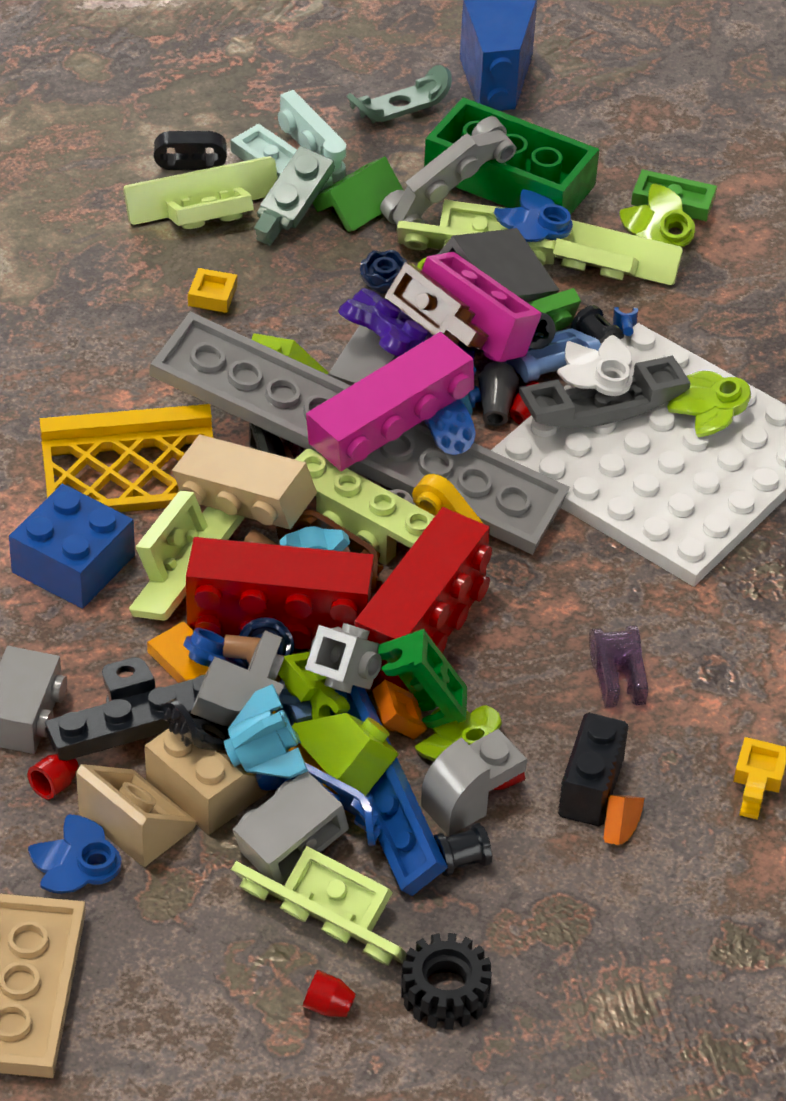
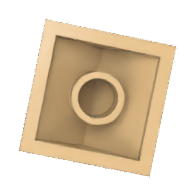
M81 764L76 772L79 814L99 824L108 839L144 868L190 833L198 823L133 769Z

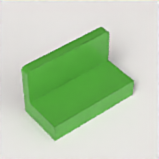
M386 156L365 164L319 192L313 201V205L317 212L333 206L345 229L351 232L382 213L380 205L384 198L393 191L403 190Z

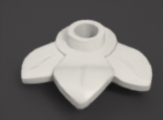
M611 335L606 338L601 344L599 351L571 341L566 343L565 361L567 365L559 368L557 372L566 383L581 389H595L608 396H619L625 394L630 389L632 374L629 366L632 361V355L626 345L616 336Z

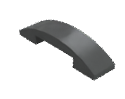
M672 355L635 363L631 387L625 394L619 396L604 395L595 389L576 387L565 390L559 379L520 387L519 395L535 422L555 427H591L622 421L653 410L690 388L691 382Z

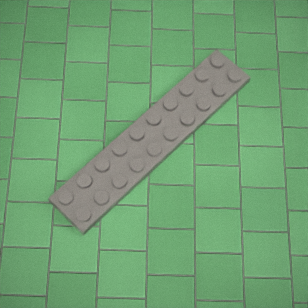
M191 311L152 361L149 376L305 449L310 448L316 452L318 451L308 442L306 413L351 386ZM424 421L404 432L398 439L390 441L370 453L364 460L348 467V469L386 487L406 491L411 496L413 489L423 476L427 474L440 475L454 485L483 524L490 526L489 535L532 555L563 505L570 488L476 443H473L470 449L462 454L451 455L444 453L437 448L431 432Z

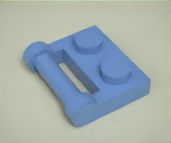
M570 328L555 332L553 341L543 349L529 347L526 356L507 360L504 363L513 366L516 373L520 374L522 380L528 383L538 380L542 374L556 371L567 365L565 361V348L568 341L599 351L601 343L594 337Z

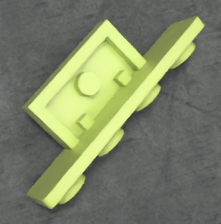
M267 156L126 185L123 190L128 221L132 225L170 218L178 226L182 225L184 229H193L204 226L205 220L219 218L221 221L240 219L243 217V212L254 210L253 200L265 198L278 179L275 159Z
M444 200L440 226L398 221V243L404 244L407 248L413 250H425L427 248L442 249L453 235L505 230L507 228L498 222L494 214L495 208L503 207ZM547 240L527 242L542 265L554 264L555 255L553 251L555 242Z
M572 220V231L566 238H557L556 240L544 239L555 242L553 254L556 258L563 259L562 266L584 271L586 265L601 268L599 275L623 281L625 274L672 286L675 284L683 254L682 247L574 220Z
M310 448L303 451L295 459L306 462L317 491L315 495L316 512L324 515L373 546L376 552L380 553L378 561L384 565H387L396 556L397 541L411 548L435 517L431 513L347 468L339 471L324 456Z
M179 491L136 545V550L150 581L129 607L132 616L167 620L186 596V572L193 538L202 537L228 540L245 517L228 515L221 510L207 507L202 513L194 492Z
M308 846L304 849L284 886L237 861L234 863L231 870L242 879L239 887L263 901L268 894L282 900L283 903L280 909L303 922H306L309 915L322 921L324 925L321 930L342 943L347 944L350 937L366 945L363 953L384 965L389 966L392 959L403 964V960L406 961V952L400 946L372 932L393 894L389 888Z

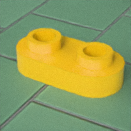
M427 474L423 476L413 489L412 498L415 505L434 516L437 515L442 507H445L483 523L454 485L440 475Z

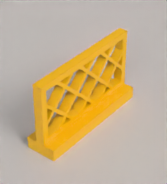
M210 404L40 418L47 498L63 483L118 512L166 508L180 489L176 479L161 470V468L172 457L179 461L185 454L180 449L185 444H192L199 434L213 438ZM158 447L164 451L153 464L137 453L142 448ZM116 451L121 455L110 467L95 458L99 452ZM72 454L78 458L67 471L52 462V456ZM129 461L145 471L134 483L118 473ZM86 465L102 474L90 487L75 477ZM54 475L59 478L56 482H54ZM152 477L168 486L162 494L150 495L141 488ZM110 480L126 490L119 498L107 499L98 492Z

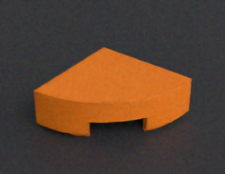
M610 795L608 797L603 836L605 843L621 845L630 839L639 823L645 798L630 795Z

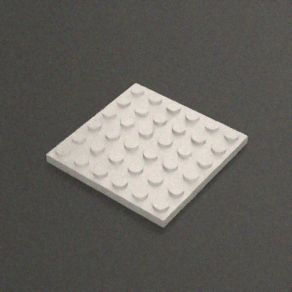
M639 323L633 327V334L631 336L624 335V338L621 339L632 355V361L629 366L632 376L635 363L673 355L686 376L698 371H713L724 378L735 377ZM569 384L564 386L565 390L576 388ZM750 384L748 385L751 391V399L745 411L734 416L732 423L728 427L708 436L697 437L695 431L696 416L669 412L667 409L669 402L635 417L591 427H555L535 422L531 415L491 450L569 486V491L561 506L563 510L693 587L786 499V404Z

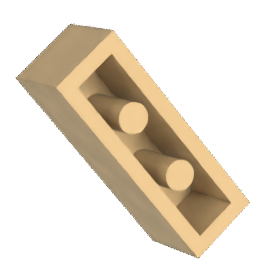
M200 434L172 469L180 491L194 492L199 505L221 510L228 515H240L254 519L264 525H275L286 529L293 527L317 494L306 462Z

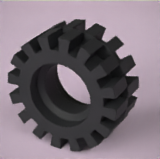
M440 933L432 934L429 945L424 938L416 942V950L410 947L406 953V961L403 960L401 998L404 997V1006L407 1011L414 1009L413 1018L419 1022L427 1016V1026L435 1029L438 1021H445L444 1030H453L455 1020L459 1021L461 1027L470 1025V1015L477 1020L482 1015L483 1007L487 1008L489 1003L492 978L489 957L484 959L485 950L480 945L472 950L473 940L464 937L462 943H457V934L448 933V941H441ZM449 972L463 978L465 985L454 990H442L429 984L427 979L436 973Z

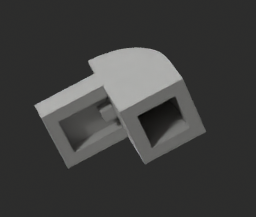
M265 631L255 648L248 669L214 657L205 674L191 714L229 727L255 691L273 684L279 696L284 684L276 682L275 679L284 659V656L277 654L282 637Z
M499 729L470 745L463 738H460L447 747L427 771L422 784L421 807L448 836L453 835L487 815L488 792L525 772L527 758Z

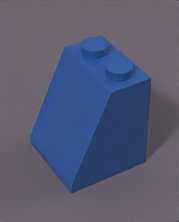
M463 0L460 61L475 102L498 111L516 109L533 56L537 0Z

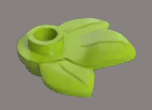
M651 185L648 205L621 209L619 212L623 226L632 235L680 247L688 245L695 235L694 221L687 213L682 211L681 198L674 191L662 185ZM676 227L681 229L682 233L671 234L668 230Z
M698 371L687 375L691 382L690 388L669 401L667 409L672 413L696 416L697 437H704L725 429L732 423L734 416L745 411L751 399V391L748 383L741 378H724L713 371Z
M487 705L480 706L471 713L467 711L466 721L460 723L453 721L432 728L435 733L415 745V751L420 756L435 761L447 747L458 739L463 738L470 745L499 729L502 725L500 714L494 708ZM435 709L431 715L436 714L440 709Z

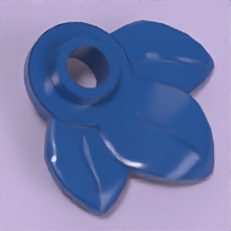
M525 189L522 190L520 196L521 207L495 208L494 210L498 222L507 229L517 228L526 242H538L544 239H563L570 235L573 227L571 214L566 208L556 205L553 200L541 194Z
M195 628L192 636H187L183 643L184 647L190 651L189 658L201 665L209 667L214 657L248 669L241 659L223 657L225 638L212 631Z
M68 814L66 816L63 827L64 839L28 846L31 861L37 869L45 873L40 883L41 888L52 893H71L87 884H104L113 880L121 870L120 853L112 843L105 840L103 828L96 822L79 815Z

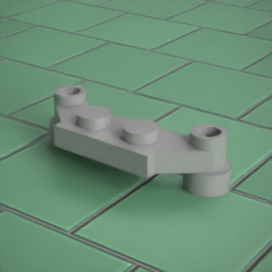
M494 116L487 117L476 125L472 136L466 133L405 182L407 184L405 191L396 190L387 195L380 205V211L392 224L398 225V221L424 224V220L421 217L427 208L443 200L451 189L464 179L473 176L486 161L496 159L499 163H504L510 160L516 153L517 147L506 135L507 130Z

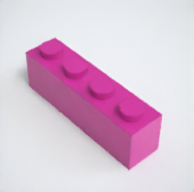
M442 332L435 334L307 412L309 444L339 471L345 470L354 463L364 460L370 453L386 443L398 439L404 432L415 425L430 419L436 412L452 402L464 398L474 389L473 358Z

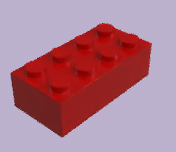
M442 507L356 618L354 626L370 631L367 640L379 644L424 629L441 653H443L449 635L454 629L460 630L471 605L474 601L480 602L488 590L490 578L486 576V568L492 555V547L488 546L490 526ZM386 659L382 660L381 668L388 664ZM380 669L378 675L373 680L370 689L373 690L382 681L387 680L409 691L398 675L387 676L382 669Z
M194 537L186 572L187 625L193 631L195 628H203L225 638L226 634L239 636L242 628L254 619L269 617L279 620L288 628L293 636L295 649H311V644L319 625L328 628H342L343 623L354 626V621L372 599L374 554Z

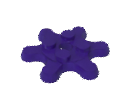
M362 288L352 299H348L338 309V313L345 319L375 332L381 337L379 345L387 352L398 357L433 336L393 303L366 288ZM459 341L457 346L470 355L474 361L475 349Z

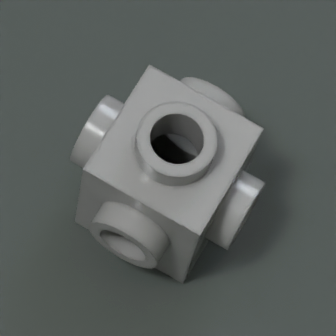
M343 623L341 631L319 625L305 670L325 676V686L343 692L351 693L353 685L371 689L373 680L381 669L382 659L380 654H378V645L380 644L367 640L370 631Z

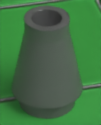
M492 362L487 364L478 376L483 406V420L489 425L501 426L508 421V413L519 385V377L516 375L515 368L510 364Z

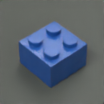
M62 483L9 535L12 573L83 609L135 556L134 519Z

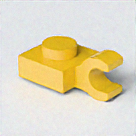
M744 737L733 782L746 785L739 813L740 816L758 820L765 790L779 793L786 768L785 746Z

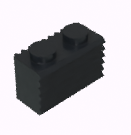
M593 713L584 714L561 783L558 814L562 818L594 826L604 824L608 797L613 795L618 775L622 768V762L624 761L628 734V724L625 721Z

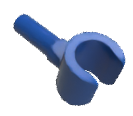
M614 307L613 325H617L625 336H631L633 334V327L637 324L638 308H633L631 313H623L619 311V307Z

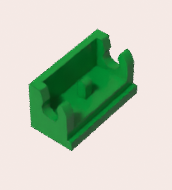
M424 629L378 645V654H380L382 660L386 659L388 664L382 666L383 672L387 676L398 675L417 699L418 706L422 711L434 710L439 707L440 711L436 714L427 715L422 718V722L426 727L436 728L453 721L458 723L466 721L467 686Z

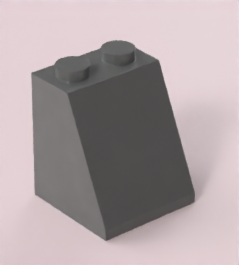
M517 228L453 235L438 253L443 254L454 251L527 303L559 292V288Z

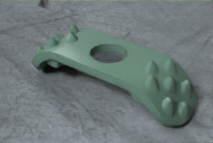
M436 65L428 71L425 77L417 79L414 86L370 99L368 95L356 98L352 93H349L346 97L349 99L351 109H355V107L359 109L361 118L368 116L372 123L388 121L441 102L451 87V71L445 66ZM397 100L410 102L405 106H393L390 104Z

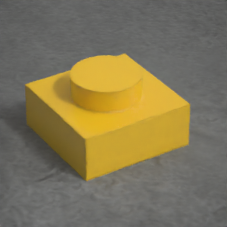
M198 268L188 292V306L227 313L237 289V275Z

